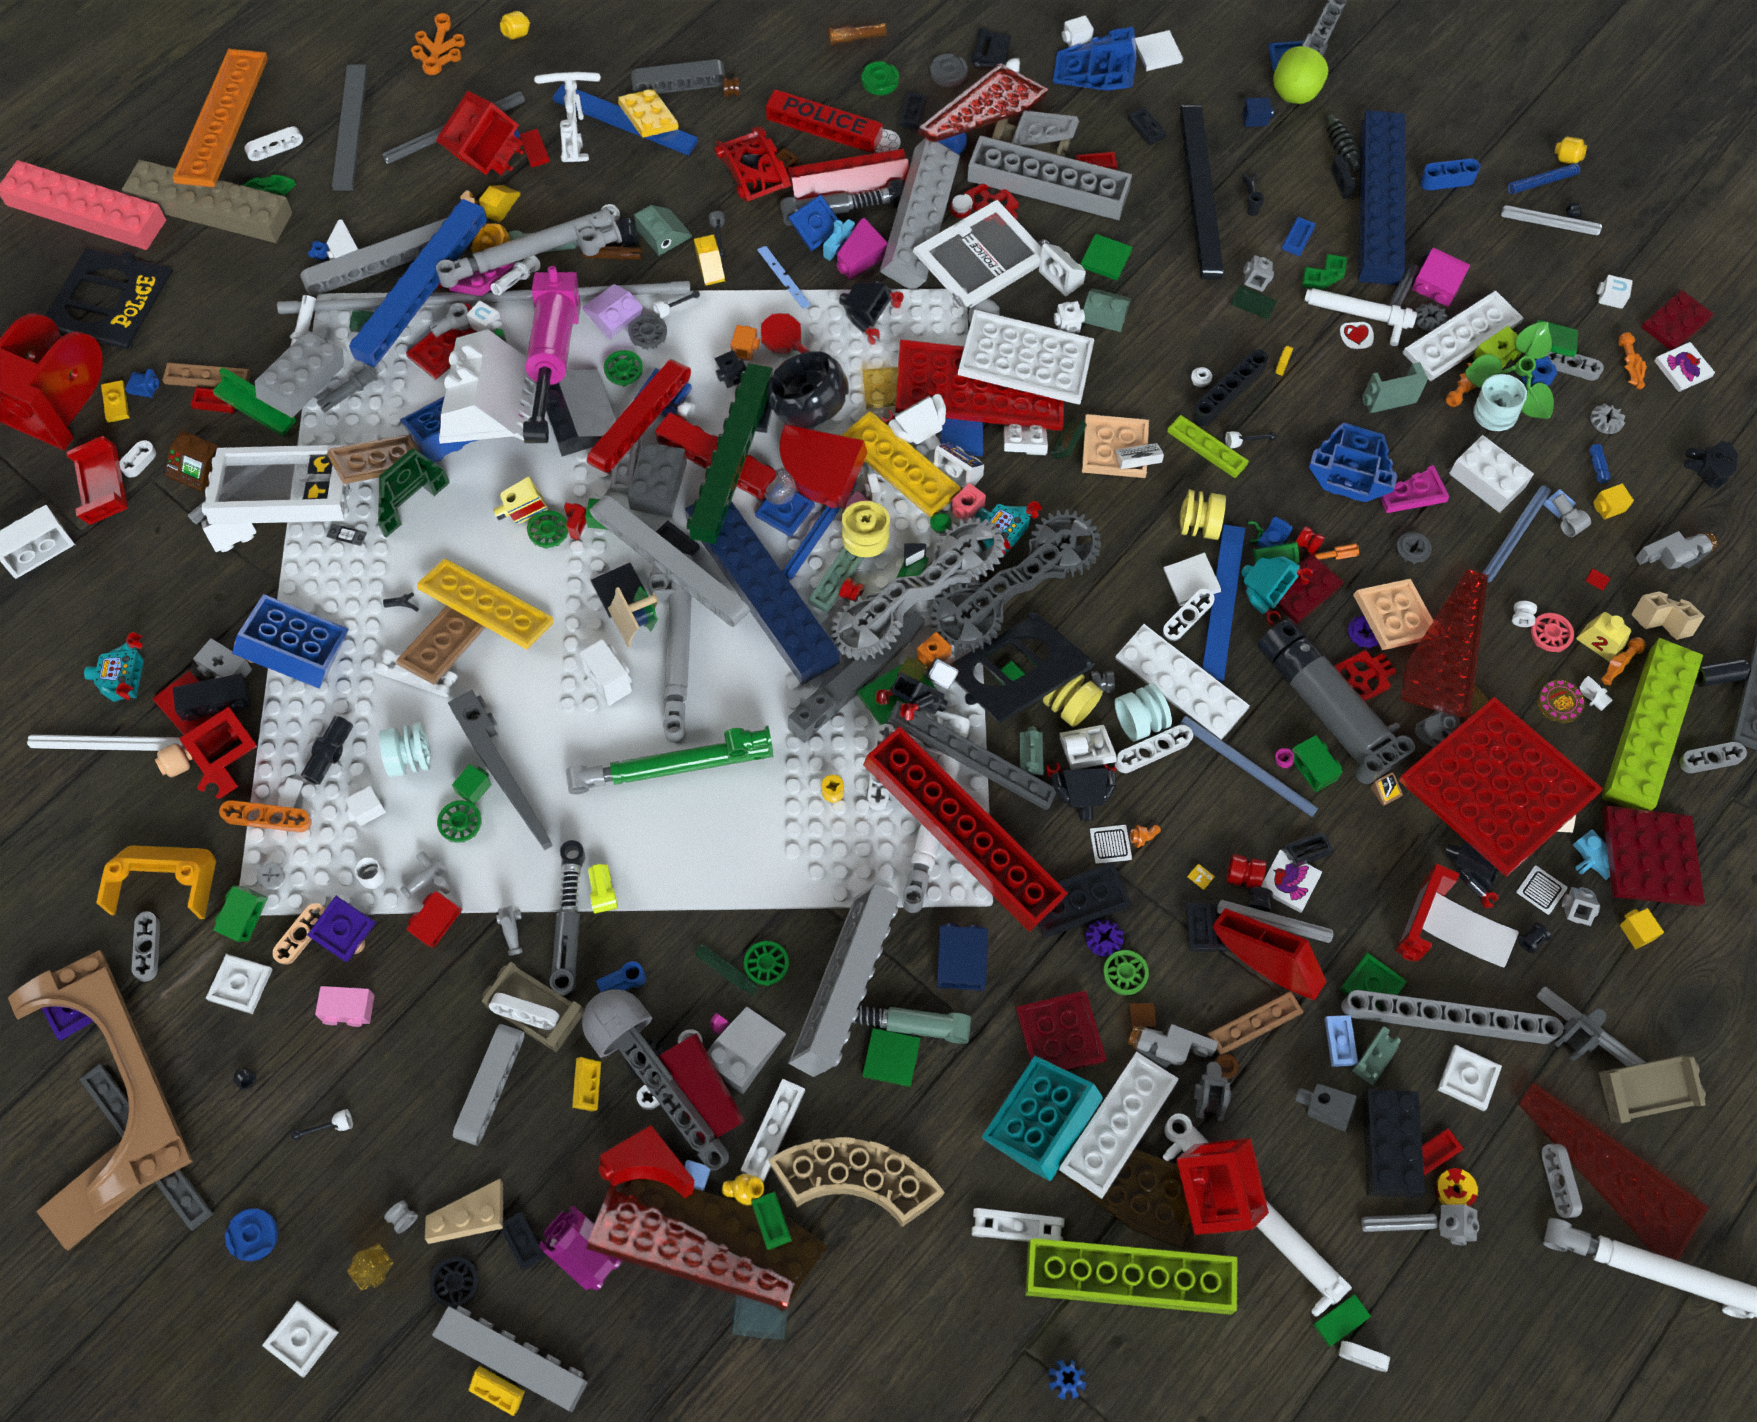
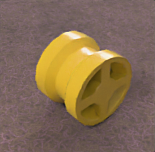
M828 775L822 780L821 791L823 798L830 803H836L843 798L844 781L841 777Z

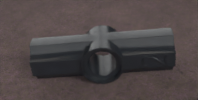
M334 716L323 737H318L314 742L311 751L312 756L301 773L302 778L315 785L321 784L330 766L337 763L342 755L343 744L354 727L351 722L343 717Z

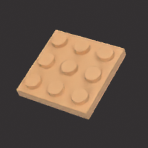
M1086 414L1082 472L1145 478L1147 465L1120 469L1116 450L1148 445L1149 420Z
M1411 579L1359 589L1353 594L1382 650L1435 639L1440 635L1436 624Z

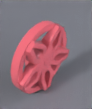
M1545 613L1537 617L1535 624L1531 626V636L1537 647L1550 652H1561L1572 643L1574 630L1570 622L1563 616L1555 613ZM1550 618L1547 624L1540 622L1542 619ZM1559 621L1563 623L1566 628L1560 627ZM1569 638L1567 643L1563 645V639Z

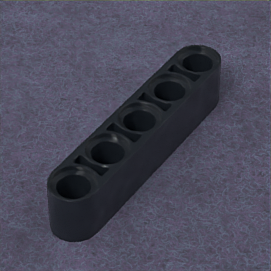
M1259 349L1252 351L1196 403L1192 418L1193 422L1198 426L1208 425L1251 386L1265 371L1268 362L1267 353Z

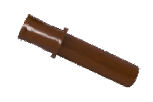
M624 245L620 247L605 246L600 248L599 252L593 256H587L582 252V257L620 259L621 261L625 259L642 260L643 255L634 253H643L642 247H624Z

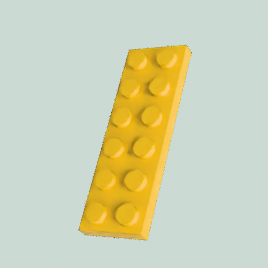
M871 411L841 435L864 440L868 452L864 462L930 518L942 510L961 492L959 485L908 442L897 437L891 428Z
M446 558L417 583L418 590L526 650L554 624L552 616Z

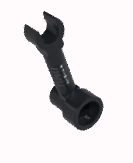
M1245 171L1243 182L1248 188L1249 195L1247 213L1251 216H1256L1263 206L1264 195L1256 191L1257 173L1254 171L1253 177H1248Z

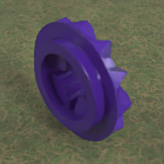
M1364 615L1358 616L1350 622L1347 635L1351 637V643L1355 642L1359 648L1363 646L1368 649L1379 644ZM1363 627L1366 632H1370L1367 638L1363 633L1360 634Z
M1108 919L1097 920L1090 924L1086 931V944L1096 955L1103 957L1111 956L1119 951L1123 945V931L1118 927L1117 923H1113ZM1110 931L1109 940L1111 941L1105 940L1099 944L1101 938L1099 933L1105 934Z

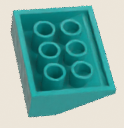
M1034 1056L984 1132L982 1139L1028 1170L1051 1181L1103 1097L1094 1083Z

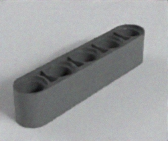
M720 60L639 68L631 72L634 93L654 89L657 94L718 87L723 85V77H726L724 64Z

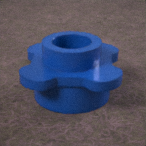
M314 241L308 255L317 261L328 259L327 252L329 247L327 243Z

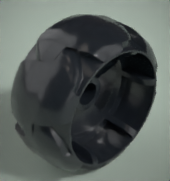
M806 351V353L787 359L775 370L772 380L769 381L767 387L769 404L776 416L788 425L806 429L832 419L842 409L846 395L849 393L848 379L840 363L829 354L821 351Z

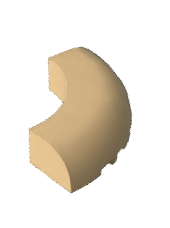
M848 1137L817 1139L809 1143L795 1145L768 1159L774 1173L796 1207L824 1195H855L880 1205L903 1227L936 1203L945 1193L937 1182L924 1169L912 1162L909 1157L872 1141L868 1142Z

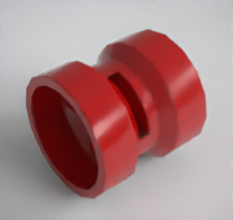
M1305 526L1296 542L1299 547H1305L1310 554L1314 555L1322 545L1325 536L1316 534L1310 527Z

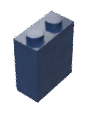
M947 923L945 926H940L937 988L985 991L988 945L987 928H983L981 925L959 927L955 923Z

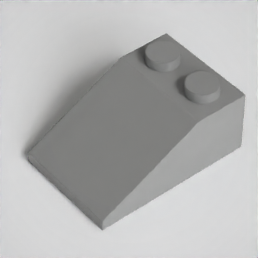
M746 1007L716 1039L707 1053L722 1080L744 1094L786 1036V1033Z

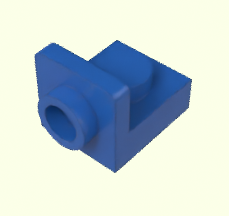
M147 369L146 374L132 372L126 386V391L128 394L152 398L155 390L159 387V379L153 369Z
M1274 517L1270 526L1258 540L1257 545L1264 548L1284 544L1289 538L1293 527L1285 520Z

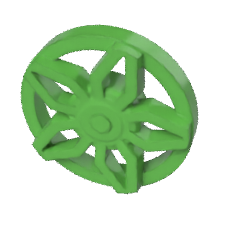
M1121 950L1113 953L1106 960L1103 976L1106 984L1117 994L1132 995L1139 992L1145 986L1149 970L1147 963L1139 954L1129 950ZM1123 955H1128L1134 957L1135 959L1131 960L1130 962H1127V959ZM1118 957L1123 961V963L1119 964ZM1115 959L1116 967L1108 969L1109 963ZM1139 962H1140V964L1138 965V967L1135 968L1133 964H1136V963H1139ZM1141 967L1144 969V979L1140 974L1136 973ZM1116 972V975H1108V973ZM1134 977L1137 978V979L1141 982V984L1138 983V982H1135V981L1133 980ZM1110 979H1119L1117 981V987L1110 981ZM1121 982L1125 983L1124 989H1121ZM1129 982H1130L1133 986H1136V987H1137V988H1134V989H1131V990H1127L1128 987H1129V985H1130Z

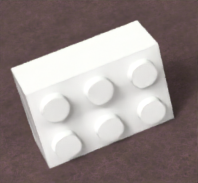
M1484 435L1456 460L1449 473L1499 513L1527 486L1534 475Z
M44 505L0 530V562L16 579L75 544L47 505Z

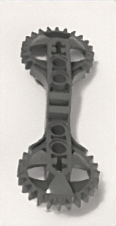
M1066 509L1064 515H1061L1060 511L1057 510V516L1054 517L1051 513H1048L1049 520L1041 518L1042 525H1035L1036 531L1031 533L1033 539H1029V555L1018 566L998 572L987 582H970L966 584L965 588L958 583L957 590L950 586L949 594L942 591L943 599L936 598L938 605H932L934 613H930L931 620H934L931 622L932 628H935L934 633L937 632L950 645H954L955 652L958 651L959 647H962L963 653H966L967 648H971L974 653L975 646H979L983 650L984 642L991 645L990 637L997 638L996 631H1001V624L999 623H1002L1004 619V606L1012 597L1034 589L1047 578L1065 579L1067 573H1070L1073 578L1074 571H1078L1082 575L1083 567L1090 570V563H1096L1095 556L1100 554L1101 542L1098 541L1100 540V533H1096L1097 526H1092V519L1085 522V514L1077 517V511H1074L1072 515H1069L1068 509ZM1071 522H1074L1071 530H1069ZM1077 536H1091L1092 541L1076 546ZM1047 555L1054 556V558L1051 560L1045 559L1044 557ZM1034 568L1037 569L1038 572L1029 573L1028 570ZM998 587L1005 589L1003 592L994 591ZM981 601L988 602V605L979 606L978 603ZM955 616L956 625L940 626V620Z

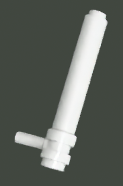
M1314 288L1312 290L1307 289L1304 300L1309 305L1387 322V325L1394 326L1390 345L1392 346L1398 345L1402 328H1413L1417 312H1414L1411 308L1401 309L1398 305L1388 306Z

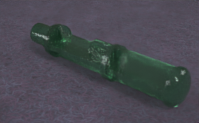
M704 944L696 949V957L741 990H746L751 995L758 991L759 988L751 982L749 977L745 976Z

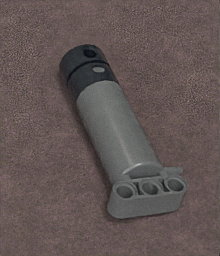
M1292 618L1285 619L1275 625L1258 642L1257 648L1271 664H1274L1275 669L1359 764L1355 770V776L1361 783L1370 784L1403 764L1415 750V744L1411 738L1407 736L1396 738L1393 735L1400 728V725L1394 723L1386 726L1316 645L1306 637V634Z

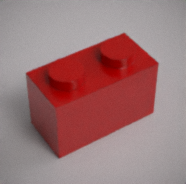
M436 890L433 894L427 895L422 903L424 905L419 913L416 912L408 921L409 926L406 929L432 948H435L463 910Z

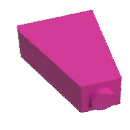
M865 218L860 220L837 254V268L849 280L883 260L888 245Z

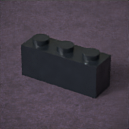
M242 673L173 687L175 712L182 721H194L204 716H215L227 707L234 712L251 707L249 683Z

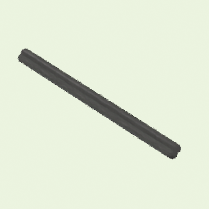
M518 91L493 104L504 112L524 103L525 98L522 92ZM445 125L384 152L382 155L385 162L390 164L436 143L435 140Z

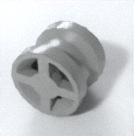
M402 1200L386 1213L384 1219L389 1223H393L394 1230L397 1233H402L415 1222L418 1215L414 1211H410L406 1201Z

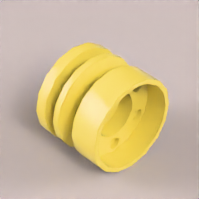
M1188 490L1180 513L1181 535H1187L1189 526H1192L1191 536L1195 537L1198 529L1203 528V538L1218 540L1224 519L1226 495L1211 493L1208 501L1204 502L1202 491H1199L1197 500H1194V490Z
M1083 674L1043 698V703L1048 707L1052 706L1051 710L1054 712L1064 707L1061 718L1072 727L1077 726L1089 715L1103 694V691L1091 681L1082 686L1085 679Z

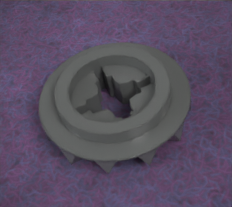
M1431 302L1427 305L1422 303L1415 311L1417 312L1415 322L1423 330L1432 332L1447 322L1448 315L1445 314V309L1439 308V304L1434 306ZM1428 313H1429L1430 315H1435V318H1433V317H1427V316H1428Z
M1417 532L1403 534L1398 539L1396 545L1398 556H1402L1405 562H1413V565L1417 562L1423 563L1429 558L1432 551L1429 540ZM1417 544L1416 550L1411 553L1410 548Z

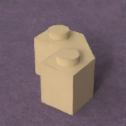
M1662 592L1643 595L1631 614L1645 629L1662 625L1676 640L1693 636L1705 617L1691 602L1683 599L1680 602L1668 599V594Z

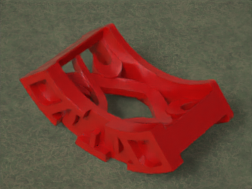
M760 126L751 128L752 133L725 143L716 141L717 147H714L718 159L721 158V161L727 165L738 187L736 189L739 198H743V201L746 202L791 186L782 160L779 161L774 154L777 152L775 145L770 138H766V132ZM745 151L756 155L764 154L758 162L759 170L740 163ZM769 164L770 167L765 166V171H763V165ZM757 180H760L762 190L751 194L747 188V183L751 182L755 189ZM765 182L778 183L765 189Z

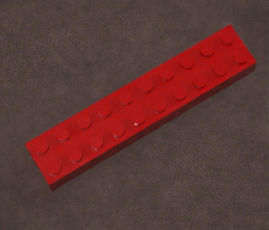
M900 726L866 756L863 766L1029 932L1068 894Z

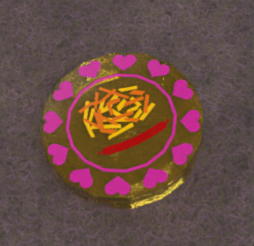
M1554 680L1542 687L1537 704L1541 713L1546 718L1552 721H1559L1558 723H1568L1574 721L1582 713L1584 697L1574 684L1564 680Z

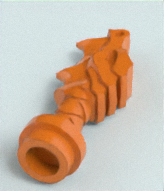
M1624 333L1619 336L1618 343L1619 346L1624 347L1627 357L1625 360L1627 364L1624 367L1631 376L1628 382L1635 385L1636 388L1642 389L1645 386L1643 378L1647 366L1639 354H1635L1633 350L1634 336L1631 333Z
M1465 373L1460 374L1461 380L1457 382V390L1450 391L1447 395L1446 403L1451 407L1460 405L1463 401L1462 395L1464 392H1469L1477 387L1469 381Z
M1640 637L1632 638L1628 642L1629 649L1611 659L1607 673L1601 678L1602 682L1605 685H1611L1614 677L1623 672L1624 667L1630 663L1631 658L1636 653L1640 654L1645 650L1646 642Z

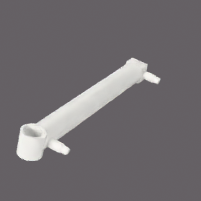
M1174 1114L1166 1123L1164 1131L1166 1137L1175 1143L1166 1151L1162 1158L1170 1161L1181 1150L1185 1152L1194 1144L1209 1142L1197 1131L1186 1115ZM1180 1123L1184 1127V1133H1175L1172 1129V1124ZM1267 1202L1269 1214L1257 1227L1321 1292L1323 1297L1311 1310L1314 1316H1318L1330 1304H1336L1352 1287Z

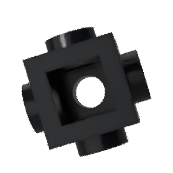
M734 350L714 358L717 366L715 373L719 382L723 381L727 389L739 385L741 373L746 371V366L742 359L739 360Z

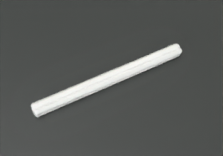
M30 735L27 741L30 748L159 751L175 743L179 744L182 749L185 748L179 740L180 737Z

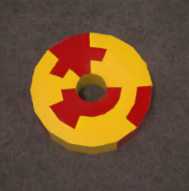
M1453 1168L1446 1170L1438 1177L1435 1183V1192L1443 1205L1465 1204L1471 1206L1478 1196V1187L1470 1173L1463 1169ZM1454 1185L1459 1187L1460 1193L1454 1192Z

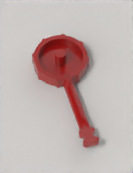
M773 313L761 323V343L772 353H791V351L795 350L802 354L810 351L801 343V323L790 314Z

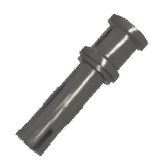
M366 364L364 369L356 375H350L349 381L320 401H317L316 403L321 407L320 409L326 413L351 394L364 390L363 387L373 380L377 381L378 377L369 365Z

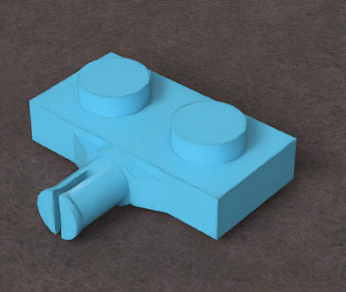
M849 219L843 225L839 220L834 222L833 234L823 244L824 258L830 261L835 255L837 256L855 229L854 222Z
M1592 829L1573 844L1584 859L1583 862L1576 866V870L1578 871L1584 866L1578 872L1584 874L1589 868H1592L1607 880L1610 877L1607 846Z

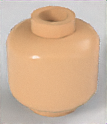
M175 743L159 750L157 753L158 758L155 761L162 775L167 774L169 777H175L190 769L189 761L193 758L186 748L182 749L179 744Z

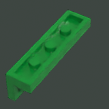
M224 367L219 370L222 381L213 390L216 397L282 437L296 423L295 416L292 418L256 398V388L254 385Z

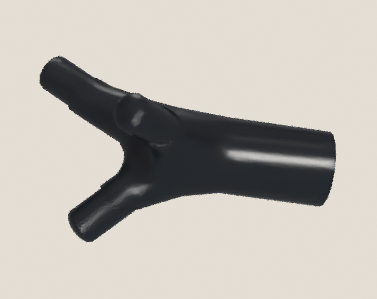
M413 592L408 595L404 594L401 597L383 599L384 608L402 606L411 608L416 612L419 611L418 607L408 602L414 596Z

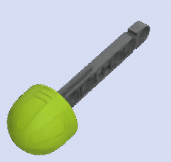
M1328 0L1311 34H1307L1302 46L1291 48L1282 55L1275 69L1273 81L1276 91L1286 102L1306 103L1312 100L1322 89L1328 76V66L1323 57L1328 47L1326 43L1346 4V0Z

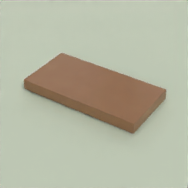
M408 434L328 449L327 455L343 484L379 478L383 472L412 448L419 453L421 452L411 435Z
M446 605L396 660L397 665L435 685L486 627Z
M120 1142L36 1211L66 1250L74 1247L137 1193L135 1192L97 1213L94 1212L86 1193V1188L105 1168Z

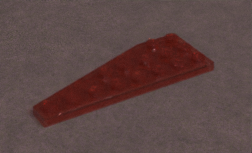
M999 64L919 127L918 134L935 143L1021 114L1024 111H1029L1046 97L1048 89Z
M1468 569L1465 571L1407 661L1400 701L1468 719L1471 714L1488 582L1487 574Z

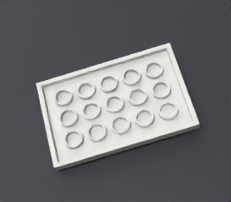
M974 310L958 375L1080 405L1094 339Z

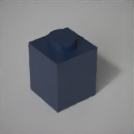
M1269 97L1246 98L1243 108L1245 127L1268 126L1270 118H1273L1274 107L1270 105Z

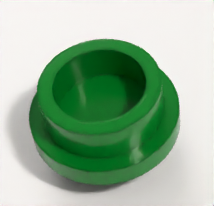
M936 513L930 519V526L936 533L942 534L946 532V529L949 530L951 528L952 520L946 513Z

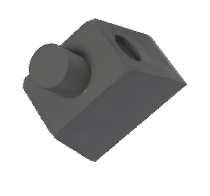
M1317 1084L1314 1092L1300 1087L1295 1101L1309 1106L1307 1114L1309 1117L1346 1132L1357 1096Z

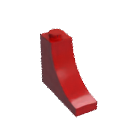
M651 1125L600 1155L599 1173L604 1180H609L613 1187L629 1180L649 1179L672 1187L684 1199L693 1194L695 1180Z

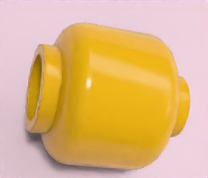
M520 11L505 14L500 22L502 33L510 39L525 36L530 25L528 18Z
M1565 137L1562 142L1557 143L1555 154L1558 155V160L1561 163H1578L1583 161L1587 145H1584L1583 139Z

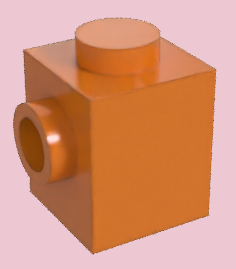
M736 325L730 346L731 351L734 350L737 358L752 361L755 350H758L760 346V338L757 337L756 328Z
M935 632L917 647L916 660L922 668L929 670L935 657L942 661H946L951 657L952 646Z

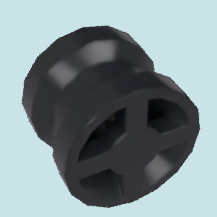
M1264 887L1250 888L1249 895L1251 900L1248 901L1247 907L1270 912V900L1273 898V891Z

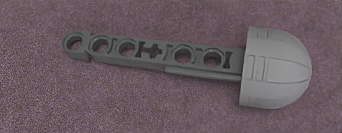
M619 989L606 990L596 995L585 1008L582 1027L586 1039L597 1054L602 1058L619 1049L692 1148L700 1152L698 1156L703 1163L711 1170H718L726 1165L729 1160L726 1148L718 1138L715 1139L712 1129L640 1034L652 1020L651 1015L633 994ZM639 1051L646 1057L645 1064L640 1063L637 1058ZM653 1071L660 1075L661 1080L659 1084L655 1083L652 1079ZM670 1094L673 1095L672 1101L669 1099ZM680 1104L682 1107L676 1110L675 1107L679 1106ZM682 1111L690 1115V1123L683 1121ZM697 1131H700L704 1134L706 1139L705 1143H701L698 1141L696 1136ZM712 1151H715L720 1155V1163H715L713 1161L711 1156Z

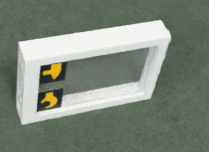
M347 445L217 448L216 456L212 458L213 470L209 472V487L205 489L206 502L202 503L203 515L207 516L209 524L344 520L349 483L343 484L327 455V451L331 448Z

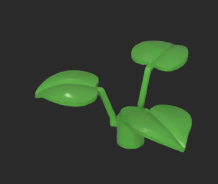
M1540 322L1527 327L1517 336L1515 342L1516 349L1521 353H1525V355L1515 366L1501 370L1502 363L1496 356L1483 355L1477 358L1465 370V374L1469 381L1479 388H1482L1486 379L1493 375L1515 371L1519 376H1526L1527 398L1521 411L1530 417L1549 419L1554 409V399L1550 388L1541 382L1536 383L1531 388V372L1536 367L1534 359L1545 357L1552 347L1548 322Z

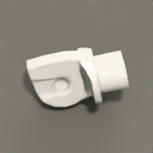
M1589 676L1584 679L1580 686L1581 693L1592 701L1589 704L1590 706L1594 704L1602 711L1613 700L1606 694V688L1602 689Z

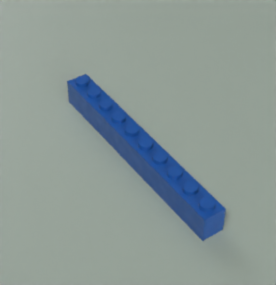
M462 199L454 207L451 215L443 221L437 233L433 234L430 242L420 251L416 260L409 265L405 274L398 279L395 287L386 295L381 305L375 309L371 318L363 324L357 336L351 340L349 348L354 359L374 368L377 366L439 285L440 281L436 265L442 260H450L452 262L458 260L487 222L483 207L465 199Z

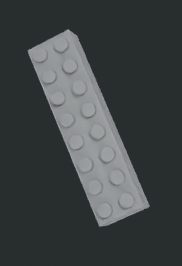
M929 136L915 147L880 269L881 273L908 289H917L927 279L929 269L913 253V249L939 234L960 155ZM935 248L929 251L932 254V256Z
M980 136L969 163L967 181L987 184L988 187L1000 190L1007 189L1009 192L1120 220L1129 193L1132 174Z
M875 883L854 898L789 1060V1064L813 1077L839 1064L842 1058V1046L848 1041L851 1034L849 1031L850 1025L855 1021L859 1013L857 1007L866 995L867 989L865 986L875 972L873 967L875 960L880 957L883 951L882 942L891 930L889 926L890 921L897 914V903L900 897Z

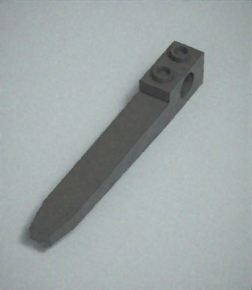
M916 611L904 617L903 627L898 628L901 634L894 635L897 642L889 643L891 649L883 648L884 654L881 655L877 652L875 659L868 655L866 661H864L862 656H860L858 661L854 660L825 688H819L788 716V729L805 743L857 694L858 690L865 687L913 641L924 625L925 619Z
M470 690L449 701L448 705L472 747L544 850L552 847V842L490 739L497 734L494 728L497 722L491 712L486 714L484 708L487 706L481 695L476 697L473 690ZM473 715H479L478 718L470 720Z

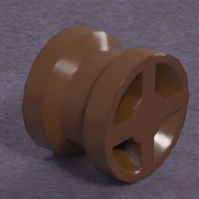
M723 77L724 97H729L730 95L740 97L739 77H734L733 79Z

